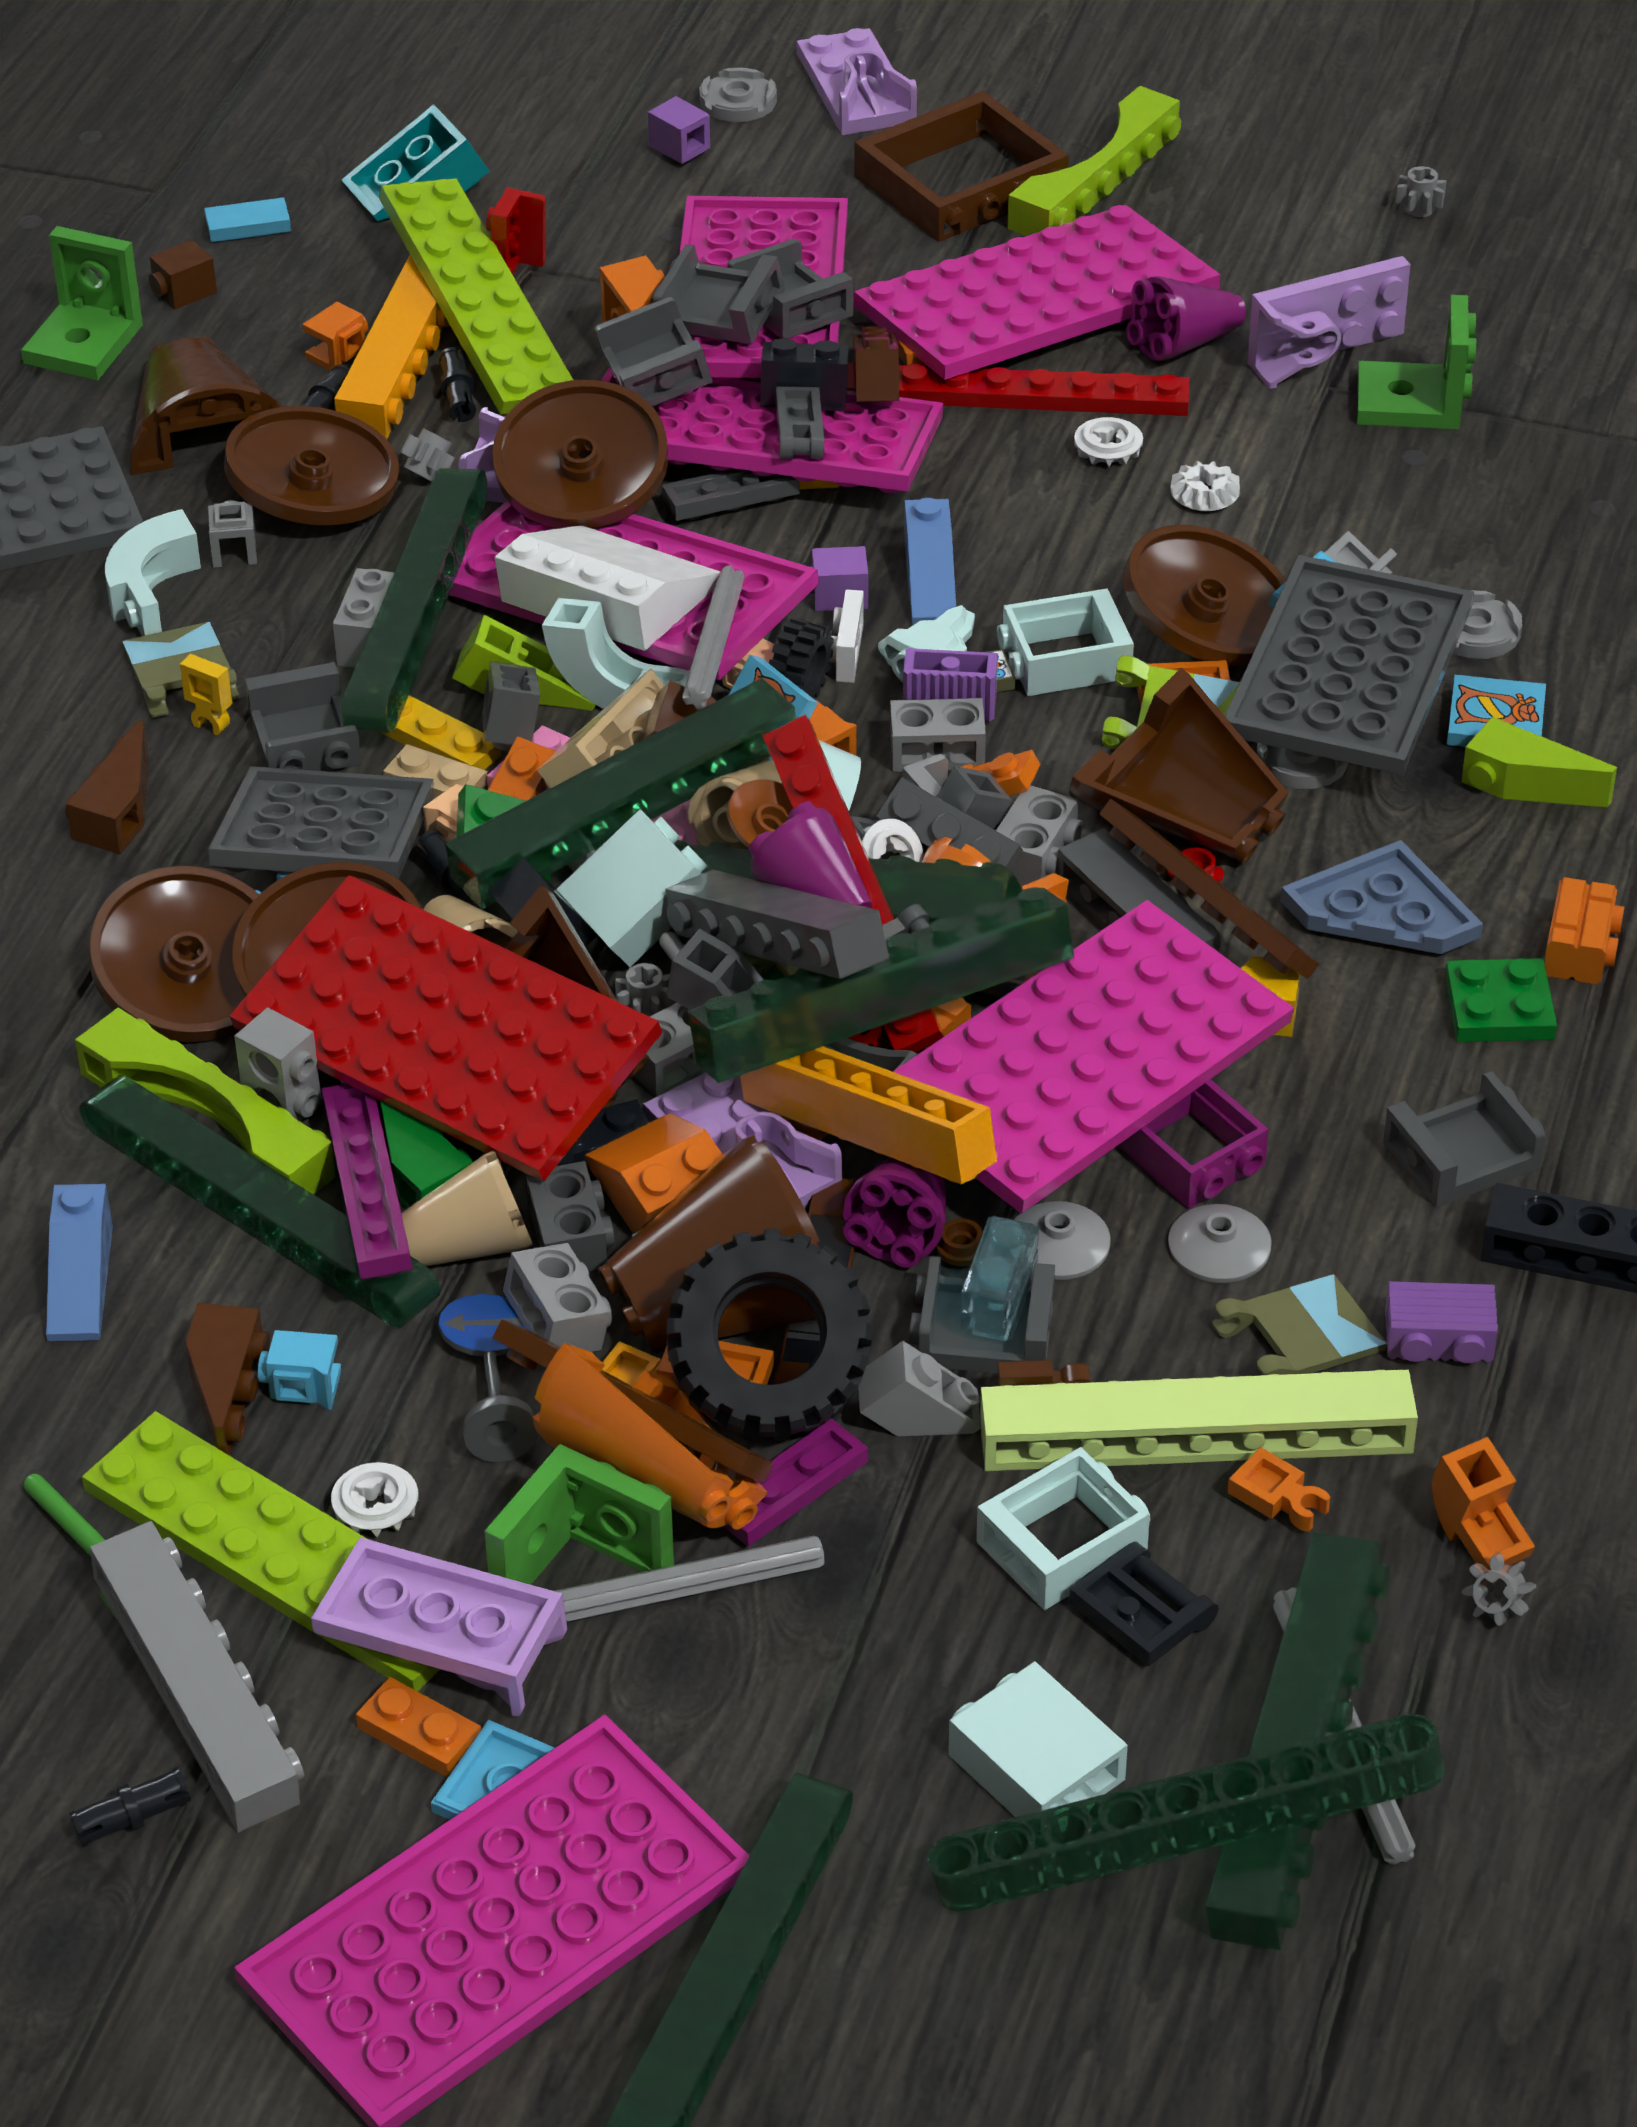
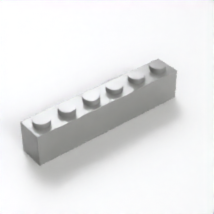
M149 1521L90 1546L93 1575L96 1583L237 1833L300 1805L298 1781L304 1779V1771L300 1760L292 1747L283 1749L276 1737L279 1735V1728L267 1704L258 1706L252 1695L255 1691L253 1681L242 1661L233 1663L227 1652L230 1650V1644L223 1626L217 1619L210 1622L203 1611L206 1609V1603L202 1591L194 1578L186 1580L180 1571L182 1561L173 1540L170 1537L162 1540L153 1522Z

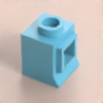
M275 1330L269 1351L261 1352L258 1363V1380L261 1383L269 1384L270 1399L304 1403L314 1402L319 1403L328 1410H332L341 1375V1364L333 1363L338 1345V1336Z

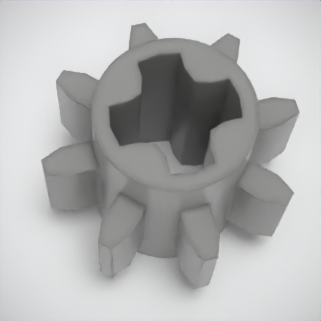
M1414 167L1408 171L1407 176H1399L1396 203H1405L1404 210L1411 216H1430L1433 214L1435 207L1443 208L1446 180H1438V173L1430 167Z
M424 428L418 438L409 434L400 451L409 456L404 467L430 481H433L437 472L446 476L455 457L447 453L452 443Z
M648 963L629 967L626 979L616 978L615 980L617 1001L649 1017L675 1004V1001L667 997L670 974L663 975L657 966Z
M1496 1553L1490 1560L1491 1570H1488L1483 1564L1478 1562L1469 1568L1471 1574L1477 1580L1474 1584L1463 1589L1462 1594L1473 1596L1477 1604L1473 1612L1475 1617L1485 1612L1494 1614L1496 1624L1502 1625L1507 1622L1508 1608L1520 1616L1529 1610L1527 1604L1521 1599L1524 1594L1534 1590L1536 1584L1525 1582L1521 1574L1526 1564L1524 1561L1514 1566L1504 1565L1502 1553ZM1502 1579L1507 1586L1503 1591L1505 1596L1498 1600L1491 1592L1495 1588L1494 1582Z

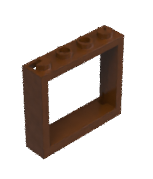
M984 91L854 142V176L938 242L1008 214L1009 194L1028 178L1068 168L1069 155ZM984 134L1025 164L944 198L939 197L902 168ZM944 223H947L950 227L944 229Z

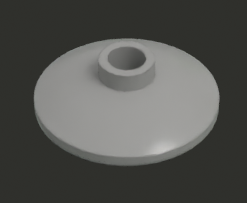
M1052 1201L1034 1205L1024 1213H1020L1013 1220L1008 1230V1249L1015 1262L1031 1274L1034 1272L1035 1263L1055 1265V1280L1075 1279L1093 1272L1105 1261L1110 1250V1233L1101 1217L1092 1210L1071 1202Z
M1209 1204L1185 1212L1173 1223L1169 1232L1168 1248L1174 1262L1187 1274L1208 1282L1231 1283L1247 1279L1265 1266L1271 1253V1237L1265 1224L1252 1213L1231 1205Z

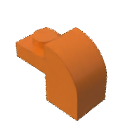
M1485 1437L1441 1457L1433 1475L1432 1493L1439 1520L1450 1542L1460 1538L1475 1563L1483 1564L1488 1570H1491L1490 1560L1496 1553H1502L1504 1565H1512L1530 1557L1535 1545L1506 1502L1516 1483V1479L1490 1439Z

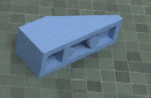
M922 498L920 500H904V546L912 625L923 620H935L948 609L956 607L952 527L949 499Z
M106 1184L54 1185L49 1222L47 1341L100 1340L113 1230Z

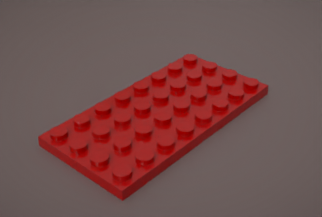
M350 875L229 1016L234 1027L238 1030H242L267 1007L314 1031L318 1070L486 1154L495 1151L498 1160L543 1182L663 1033L658 1020Z

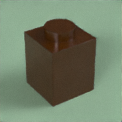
M193 240L149 256L152 273L149 275L150 287L158 298L161 297L173 309H178L217 293L213 258Z

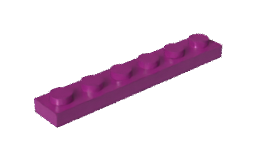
M348 1084L322 1088L360 1278L388 1277L398 1272L413 1270L376 1098Z

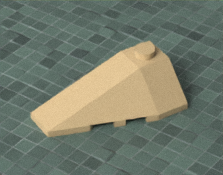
M652 668L639 677L572 736L537 770L545 780L548 789L563 804L585 794H592L594 800H598V805H603V810L607 811L608 816H612V820L626 823L640 809L643 810L652 800L655 789L651 786L653 776L661 770L663 760L653 752L652 747L641 742L656 695L664 687V684Z

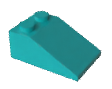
M433 104L341 180L377 221L389 218L379 200L381 185L457 178L465 192L474 187L490 171L468 140Z

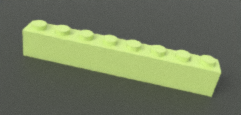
M1409 1369L1286 1375L1270 1374L1238 1377L1218 1376L1189 1379L1167 1378L1161 1380L1019 1386L1003 1385L981 1387L980 1425L985 1471L1043 1469L1079 1447H1082L1096 1462H1102L1106 1466L1248 1460L1260 1447L1280 1459L1411 1454L1414 1452L1418 1421Z

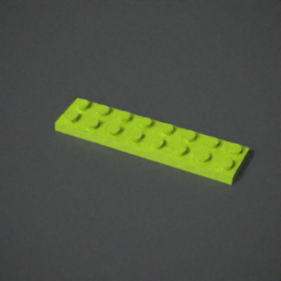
M457 178L381 185L379 194L381 204L500 415L508 414L520 401L542 388L573 380L497 247L491 241L490 235Z
M156 1411L82 1476L84 1491L139 1525L152 1521L162 1539L170 1537L179 1550L314 1632L311 1621L313 1614L359 1538H365ZM317 1634L386 1678L392 1677L416 1691H419L440 1670Z

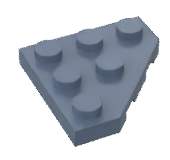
M1402 840L1285 885L1281 889L1280 901L1308 930L1443 954L1482 937L1483 923Z

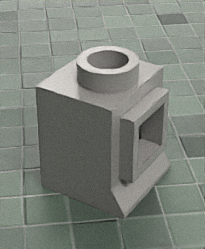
M233 500L208 506L213 568L222 567L219 539L245 537L248 565L257 564L253 506L250 503Z

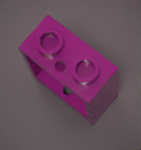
M1210 1079L1117 1146L1189 1209L1207 1198L1210 1199L1217 1196L1224 1188L1243 1177L1254 1175L1261 1167L1266 1165L1269 1129ZM1190 1113L1227 1145L1194 1165H1190L1155 1134Z

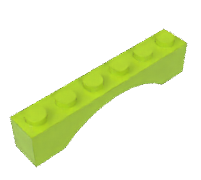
M1143 86L1137 87L1118 103L1117 131L1113 139L1101 151L1072 167L1048 174L1031 176L1009 194L1008 229L1024 236H1029L1041 232L1047 227H1057L1076 221L1077 218L1087 214L1101 199L1111 194L1114 188L1122 181L1132 176L1149 158H1153L1163 146L1177 137L1181 128V118L1179 117L1180 100Z
M117 1008L75 1039L82 1076L115 1097H142L168 1101L194 1109L215 1120L229 1131L246 1151L254 1169L257 1188L292 1211L336 1178L332 1141L323 1132L312 1130L295 1119L286 1109L282 1107L277 1108L258 1096L248 1085L239 1084L223 1074L213 1063H206L188 1052L178 1041H171L153 1030L143 1019H136L122 1009Z

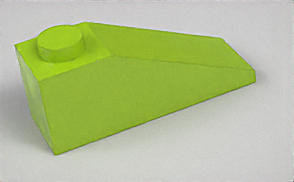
M486 615L482 617L461 649L452 677L467 687L485 694L490 661L536 668L540 691V705L593 711L596 706L566 681L551 659L547 646Z
M1491 717L1465 747L1461 782L1501 799L1608 808L1612 803L1617 767Z

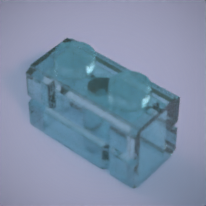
M996 1216L988 1218L962 1289L961 1330L968 1334L1002 1341L1012 1340L1030 1289V1282L1033 1280L1034 1264L1038 1263L1039 1228L1037 1226Z

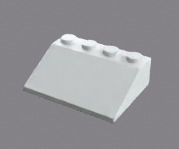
M582 525L521 534L494 557L502 602L546 617L558 598L601 602L604 622L610 638L643 651L647 650L684 615L715 589L718 577L721 576L720 571Z

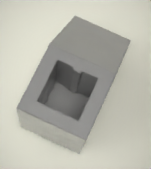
M902 1341L866 1366L858 1386L860 1413L896 1436L974 1434L981 1429L977 1388L966 1378L957 1376L937 1363L929 1354L922 1353Z

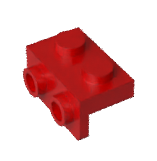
M507 187L495 207L491 206L488 211L486 230L491 231V241L494 242L512 275L520 263L542 267L546 261V197L541 194Z

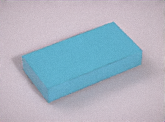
M284 197L204 208L211 242L291 232L290 218Z

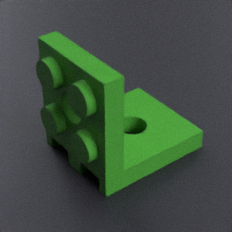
M56 226L49 234L59 305L21 349L23 364L99 380L143 326L132 242ZM88 267L98 271L102 276V279H98L96 274Z
M1451 295L1443 365L1359 361L1357 380L1358 425L1438 429L1460 428L1463 399H1471L1472 373L1470 372L1471 364H1475L1476 338H1474L1476 313H1468V295Z
M559 1444L485 1530L488 1573L532 1585L570 1538L640 1572L673 1566L671 1496L665 1494L655 1485L644 1484L617 1471L606 1462L595 1461Z

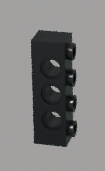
M1496 1183L1485 1225L1481 1261L1637 1293V1211Z

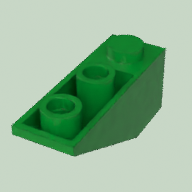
M379 1100L383 1133L398 1201L406 1209L473 1163L470 1156L463 1149L457 1150L444 1137L442 1131Z

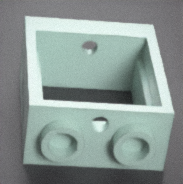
M1108 588L1004 605L1003 624L997 626L999 647L1008 652L1009 663L1015 675V680L1020 679L1027 696L1115 682L1119 657L1123 655L1133 657L1134 643ZM1092 633L1097 643L1095 646L1033 656L1028 645L1030 643Z
M1079 1447L977 1507V1543L1045 1611L1068 1597L1072 1586L1128 1544L1137 1541L1144 1548L1148 1549L1150 1513L1139 1497L1130 1495L1114 1479L1110 1469L1104 1463L1096 1462L1082 1447ZM1078 1497L1110 1530L1058 1560L1026 1526Z

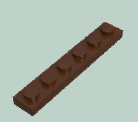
M1112 799L1108 801L1099 813L1113 825L1109 832L1111 836L1130 850L1136 844L1144 851L1139 858L1161 875L1166 869L1174 874L1169 883L1190 899H1193L1196 894L1201 896L1205 901L1200 908L1221 924H1224L1227 919L1232 921L1236 926L1231 933L1253 950L1259 944L1264 947L1268 952L1263 959L1276 970L1286 976L1292 969L1309 979L1319 966V962L1135 814Z
M501 1319L492 1337L510 1348L506 1355L507 1358L535 1371L538 1364L547 1368L560 1346L529 1329ZM600 1371L605 1378L697 1459H700L701 1455L704 1454L715 1460L711 1470L727 1475L733 1482L738 1484L742 1482L744 1476L765 1483L774 1465L773 1462L606 1371Z

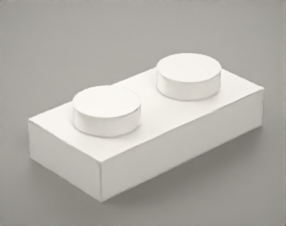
M846 590L843 608L835 607L833 634H838V636H831L834 638V644L830 648L833 650V657L829 659V663H836V682L854 683L864 626V591Z

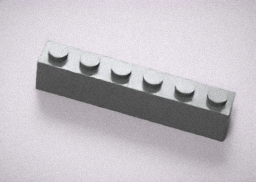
M717 870L708 871L665 889L669 904L667 907V917L675 934L691 939L700 928L739 952L838 979L889 959L879 910Z

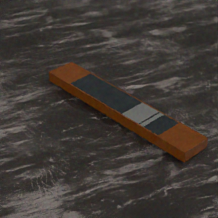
M842 1178L841 1181L812 1195L808 1217L820 1240L817 1243L819 1248L822 1249L825 1245L838 1254L837 1260L844 1268L850 1266L852 1269L856 1246L849 1243L844 1236L845 1221L843 1210L845 1198L857 1180ZM817 1319L786 1325L775 1384H781L796 1378L812 1363L820 1340Z

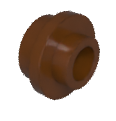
M964 1218L954 1219L944 1225L943 1235L936 1245V1252L948 1264L970 1266L979 1262L987 1252V1238L976 1222Z

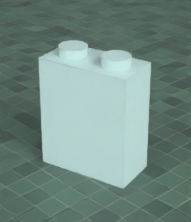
M641 809L556 889L608 947L629 967L660 939L663 933L668 932L672 928L667 917V907L669 904L665 889L701 875V872L708 867L688 845L682 851L675 846L674 843L680 836L661 816L653 822Z
M1035 1661L1017 1674L1010 1673L1005 1676L994 1690L975 1703L969 1702L964 1704L956 1711L952 1719L949 1720V1756L1039 1840H1042L1125 1780L1128 1745Z

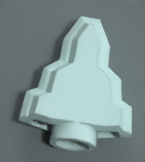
M962 605L948 609L935 620H923L908 629H896L878 643V650L885 657L887 663L892 666L897 678L903 682L906 648L967 651L965 642L972 636L975 614L966 610Z

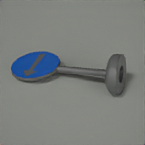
M488 1294L464 1296L449 1303L440 1313L438 1330L443 1340L455 1350L469 1355L483 1356L489 1397L474 1404L466 1413L462 1426L465 1446L474 1456L484 1461L500 1463L515 1460L526 1454L536 1442L538 1433L533 1423L535 1413L526 1402L514 1396L502 1395L496 1356L507 1354L510 1348L492 1337L501 1319L521 1327L524 1326L507 1298Z

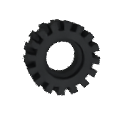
M791 618L790 622L784 624V632H779L777 636L778 644H774L772 649L774 653L773 659L769 660V664L813 699L820 695V686L824 687L826 682L824 678L825 673L830 670L831 665L828 662L833 657V650L830 648L834 644V638L831 637V629L801 619Z

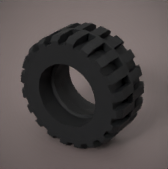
M764 1229V1234L750 1236L749 1231L735 1234L732 1241L724 1245L717 1242L705 1250V1256L698 1263L693 1262L683 1274L681 1285L675 1289L667 1319L668 1360L673 1369V1377L679 1390H683L689 1398V1404L699 1414L703 1413L713 1420V1426L726 1433L730 1429L741 1433L744 1439L755 1441L758 1440V1437H773V1441L788 1440L790 1435L803 1432L804 1435L817 1429L829 1417L833 1419L844 1408L851 1395L855 1394L862 1380L872 1343V1325L869 1319L870 1306L867 1296L861 1293L857 1285L859 1279L850 1266L844 1268L837 1260L838 1254L826 1245L822 1249L810 1243L811 1237L798 1232H796L795 1237L780 1235V1229ZM759 1287L781 1288L801 1297L812 1309L819 1326V1347L812 1363L796 1378L781 1384H758L738 1375L725 1361L718 1342L719 1323L728 1305L736 1297L748 1290Z

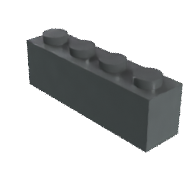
M1105 828L1058 849L1057 875L1069 880L1067 895L1103 929L1148 900L1219 952L1221 939L1216 927L1211 922L1205 921L1189 906L1183 896L1177 895L1170 889L1153 869L1145 866L1131 853L1129 848L1111 836Z

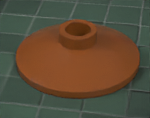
M763 779L752 780L740 785L734 791L728 802L727 816L735 835L749 848L757 836L767 831L773 833L778 827L787 822L788 815L793 810V807L782 783Z

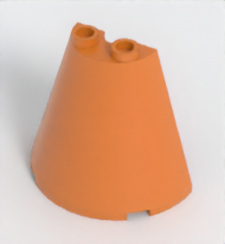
M567 1343L562 1344L544 1372L535 1395V1399L541 1404L540 1413L533 1416V1423L539 1436L549 1446L556 1449L559 1444H562L595 1461L606 1462L617 1471L644 1484L655 1485L665 1494L671 1496V1508L706 1527L718 1528L729 1524L734 1530H738L753 1520L758 1511L757 1504L768 1493L758 1480L744 1476L742 1482L738 1484L733 1482L727 1475L711 1470L715 1460L704 1454L701 1455L700 1459H697L600 1373L605 1365L592 1352ZM645 1370L633 1385V1387L716 1431L702 1413L699 1414L689 1404V1398L682 1390H679L677 1384L671 1378Z

